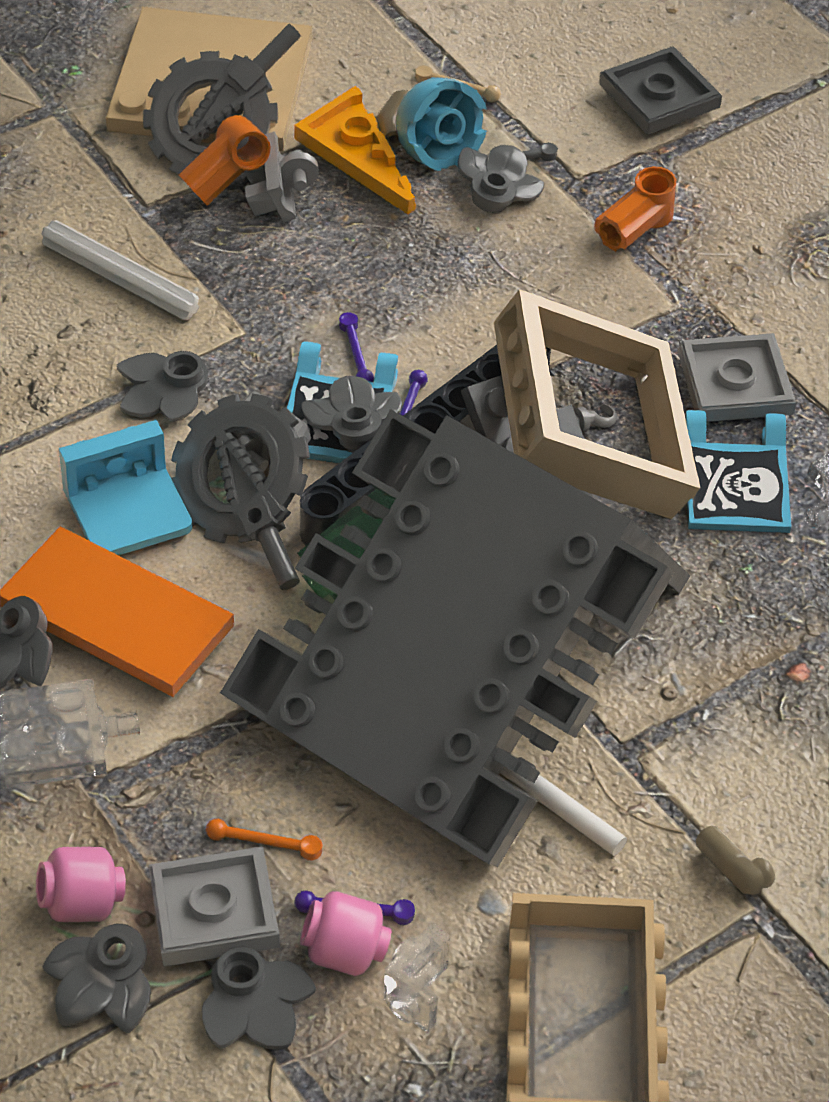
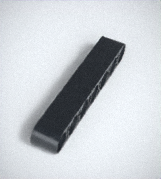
M497 345L403 416L434 434L446 415L475 431L461 390L502 375ZM545 347L548 366H550L551 348ZM372 439L307 487L300 497V537L306 547H308L316 533L340 547L348 541V539L340 535L346 524L349 526L354 525L362 530L375 520L362 512L361 507L358 506L363 495L388 509L393 505L394 499L352 473Z

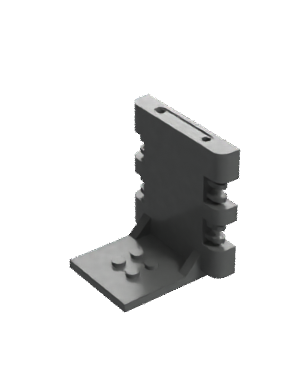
M390 409L352 473L394 499L393 505L388 509L365 495L362 496L358 503L362 512L374 519H381L382 523L372 539L368 537L366 532L354 525L349 526L346 524L340 535L365 550L360 559L317 533L314 535L295 569L338 595L336 600L332 604L306 589L301 600L319 614L324 613L326 615L316 633L312 632L309 626L297 619L292 620L289 618L283 628L308 644L304 653H300L279 639L258 629L220 693L487 864L499 867L538 802L534 797L499 776L503 766L532 783H535L541 772L536 770L535 765L522 757L517 758L512 755L513 749L523 735L529 739L531 744L543 751L548 750L553 753L559 741L529 724L534 714L576 738L597 703L595 699L557 677L561 669L564 668L591 685L598 678L599 674L595 672L594 667L580 659L575 660L570 657L580 638L588 641L590 646L602 653L612 654L618 643L588 626L591 619L595 616L635 639L666 586L680 593L690 575L629 517L446 415L434 434Z

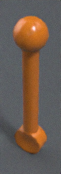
M212 819L206 826L208 837L214 841H220L228 837L300 851L301 856L307 860H316L322 854V841L314 835H308L302 840L230 827L221 819Z

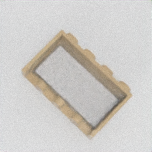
M526 893L512 894L509 921L506 1102H669L668 1081L658 1080V1063L665 1064L667 1059L668 1033L667 1027L657 1026L656 1010L664 1011L666 976L665 974H655V959H663L665 928L662 923H654V900Z

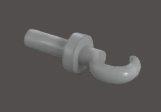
M608 404L601 405V410L607 413L610 418L601 417L594 410L587 411L585 407L574 408V412L583 432L590 428L591 423L602 428L613 426L617 421L615 409Z

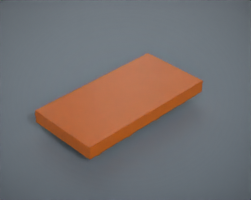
M61 526L0 589V607H3L9 600L18 596H26L40 604L47 617V632L172 697L177 694L234 627L233 613Z

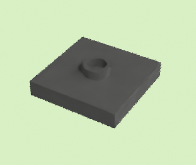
M674 46L600 72L599 85L647 135L721 107L722 95Z

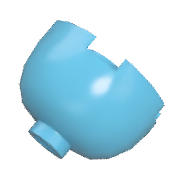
M432 77L414 85L404 95L398 106L395 123L399 142L408 155L434 170L441 171V168L446 169L453 165L457 166L462 149L469 147L478 151L485 139L486 130L482 129V109H486V103L477 90L456 79Z

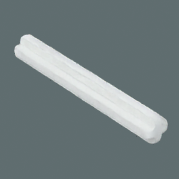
M51 221L47 227L43 228L41 233L43 236L42 243L46 247L182 320H189L193 314L197 313L199 298L189 290L59 221Z

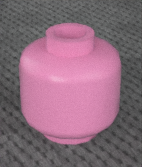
M59 847L51 852L47 862H40L38 865L36 876L37 902L40 908H47L49 915L56 922L105 921L113 909L114 902H122L125 895L126 881L123 867H115L112 856L103 847Z
M331 891L321 902L317 900L312 901L304 921L300 944L308 947L309 959L316 965L349 975L359 976L369 968L372 960L378 962L384 960L392 930L389 927L382 926L383 912L380 905L345 893Z

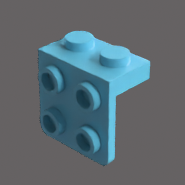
M157 420L127 427L123 430L59 448L63 491L87 540L119 556L184 536L191 532L192 519L166 470L164 433Z

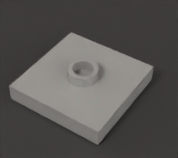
M774 333L679 341L678 355L694 410L705 411L707 422L765 417L768 413L794 415L796 400Z
M263 846L149 864L163 967L219 958L227 950L235 947H248L255 951L281 947Z

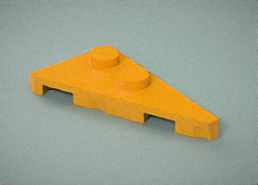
M352 87L294 125L295 140L407 215L416 210L415 196L411 193L412 186L406 175H400L395 165L396 156L384 133L377 129V120L373 113L368 114L362 103V92L358 87Z

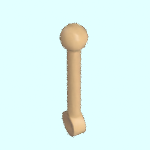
M419 66L415 70V78L419 83L432 77L451 78L433 73L432 68L429 66ZM458 80L477 90L488 102L494 103L500 99L501 91L495 85H490L486 88Z

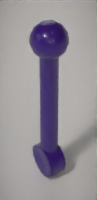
M343 313L339 317V328L347 333L358 371L355 376L373 383L374 374L366 368L356 333L358 317L354 313Z
M414 370L409 375L411 386L400 411L402 416L412 409L419 389L426 386L428 382L427 374L423 370Z
M304 890L296 895L294 904L299 912L307 913L313 900L321 902L323 898L316 897L313 892ZM398 900L394 905L378 904L382 909L383 916L392 917L397 924L407 925L414 919L415 906L409 900Z

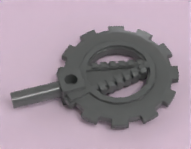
M288 24L253 60L247 56L243 58L235 54L232 60L220 58L219 51L200 52L201 58L187 62L185 57L171 64L169 69L172 72L163 81L156 79L148 92V96L153 98L151 108L143 110V127L145 130L151 129L154 139L149 141L148 144L158 159L165 156L172 163L169 169L179 175L208 147L198 145L201 143V140H206L210 137L211 133H216L220 124L228 117L240 116L241 114L250 120L264 135L268 134L271 123H278L277 102L270 103L267 93L272 91L273 88L265 73L301 38L300 33L291 24ZM211 86L210 91L204 96L205 99L201 100L199 107L195 109L193 116L189 118L188 124L183 127L181 132L178 123L181 105L187 96L196 90ZM249 137L242 139L237 149L245 146Z
M237 394L217 400L219 407L208 414L201 410L189 422L188 426L191 428V431L183 443L177 441L171 461L177 464L175 477L171 479L192 519V527L199 524L206 529L205 538L224 544L227 536H238V542L240 543L253 540L260 542L280 589H291L300 580L278 532L286 528L283 521L291 514L287 507L295 494L301 497L307 482L308 475L302 474L303 459L310 458L307 438L304 436L298 437L294 427L299 421L294 414L286 407H283L279 412L271 408L273 399L252 394L250 401H240ZM237 434H255L266 444L270 456L268 477L265 476L262 469L253 460L251 454L247 452L245 446L241 444L240 439L236 436ZM216 449L218 450L216 452L218 460H220L219 467L223 471L221 476L222 480L225 481L223 485L227 492L226 499L229 503L219 501L209 487L207 477L209 461Z

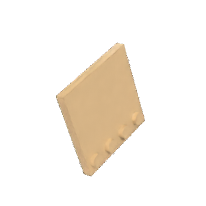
M142 7L106 115L107 131L153 137L151 129L145 130L143 127V110L151 108L153 98L148 96V92L156 79L163 81L172 72L169 69L171 64L185 57L187 62L201 58L200 52L219 51L220 58L232 60L234 54L243 58L247 56L253 60L288 24H291L300 33L301 38L265 73L273 88L272 91L267 93L270 103L277 102L278 123H271L269 133L275 131L278 137L279 151L283 152L312 43V26ZM211 86L196 90L187 96L181 105L178 116L181 132L183 127L188 124L189 118L193 116L195 109L199 107L201 100L205 99L204 96L210 91ZM211 133L210 137L206 140H201V142H214L216 140V133Z

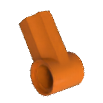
M244 116L228 117L218 127L216 140L194 159L179 176L208 206L245 170H255L264 165L271 151L270 142ZM245 137H249L246 145L237 149L240 141Z
M652 166L639 171L635 178V187L595 219V231L602 239L603 245L615 252L620 248L626 249L650 228H661L672 221L676 178L670 170Z

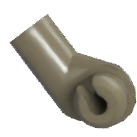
M408 90L394 92L377 115L380 132L384 133L391 148L401 145L395 121L398 106Z
M716 826L706 827L698 834L696 838L697 848L742 893L760 895L763 888L772 886L775 881V872L768 860L755 858L751 861Z

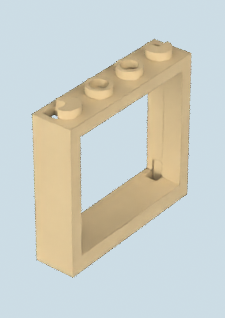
M519 289L493 322L514 453L579 490L673 519L685 504L694 498L700 489L669 342ZM545 347L636 379L652 462L560 431Z

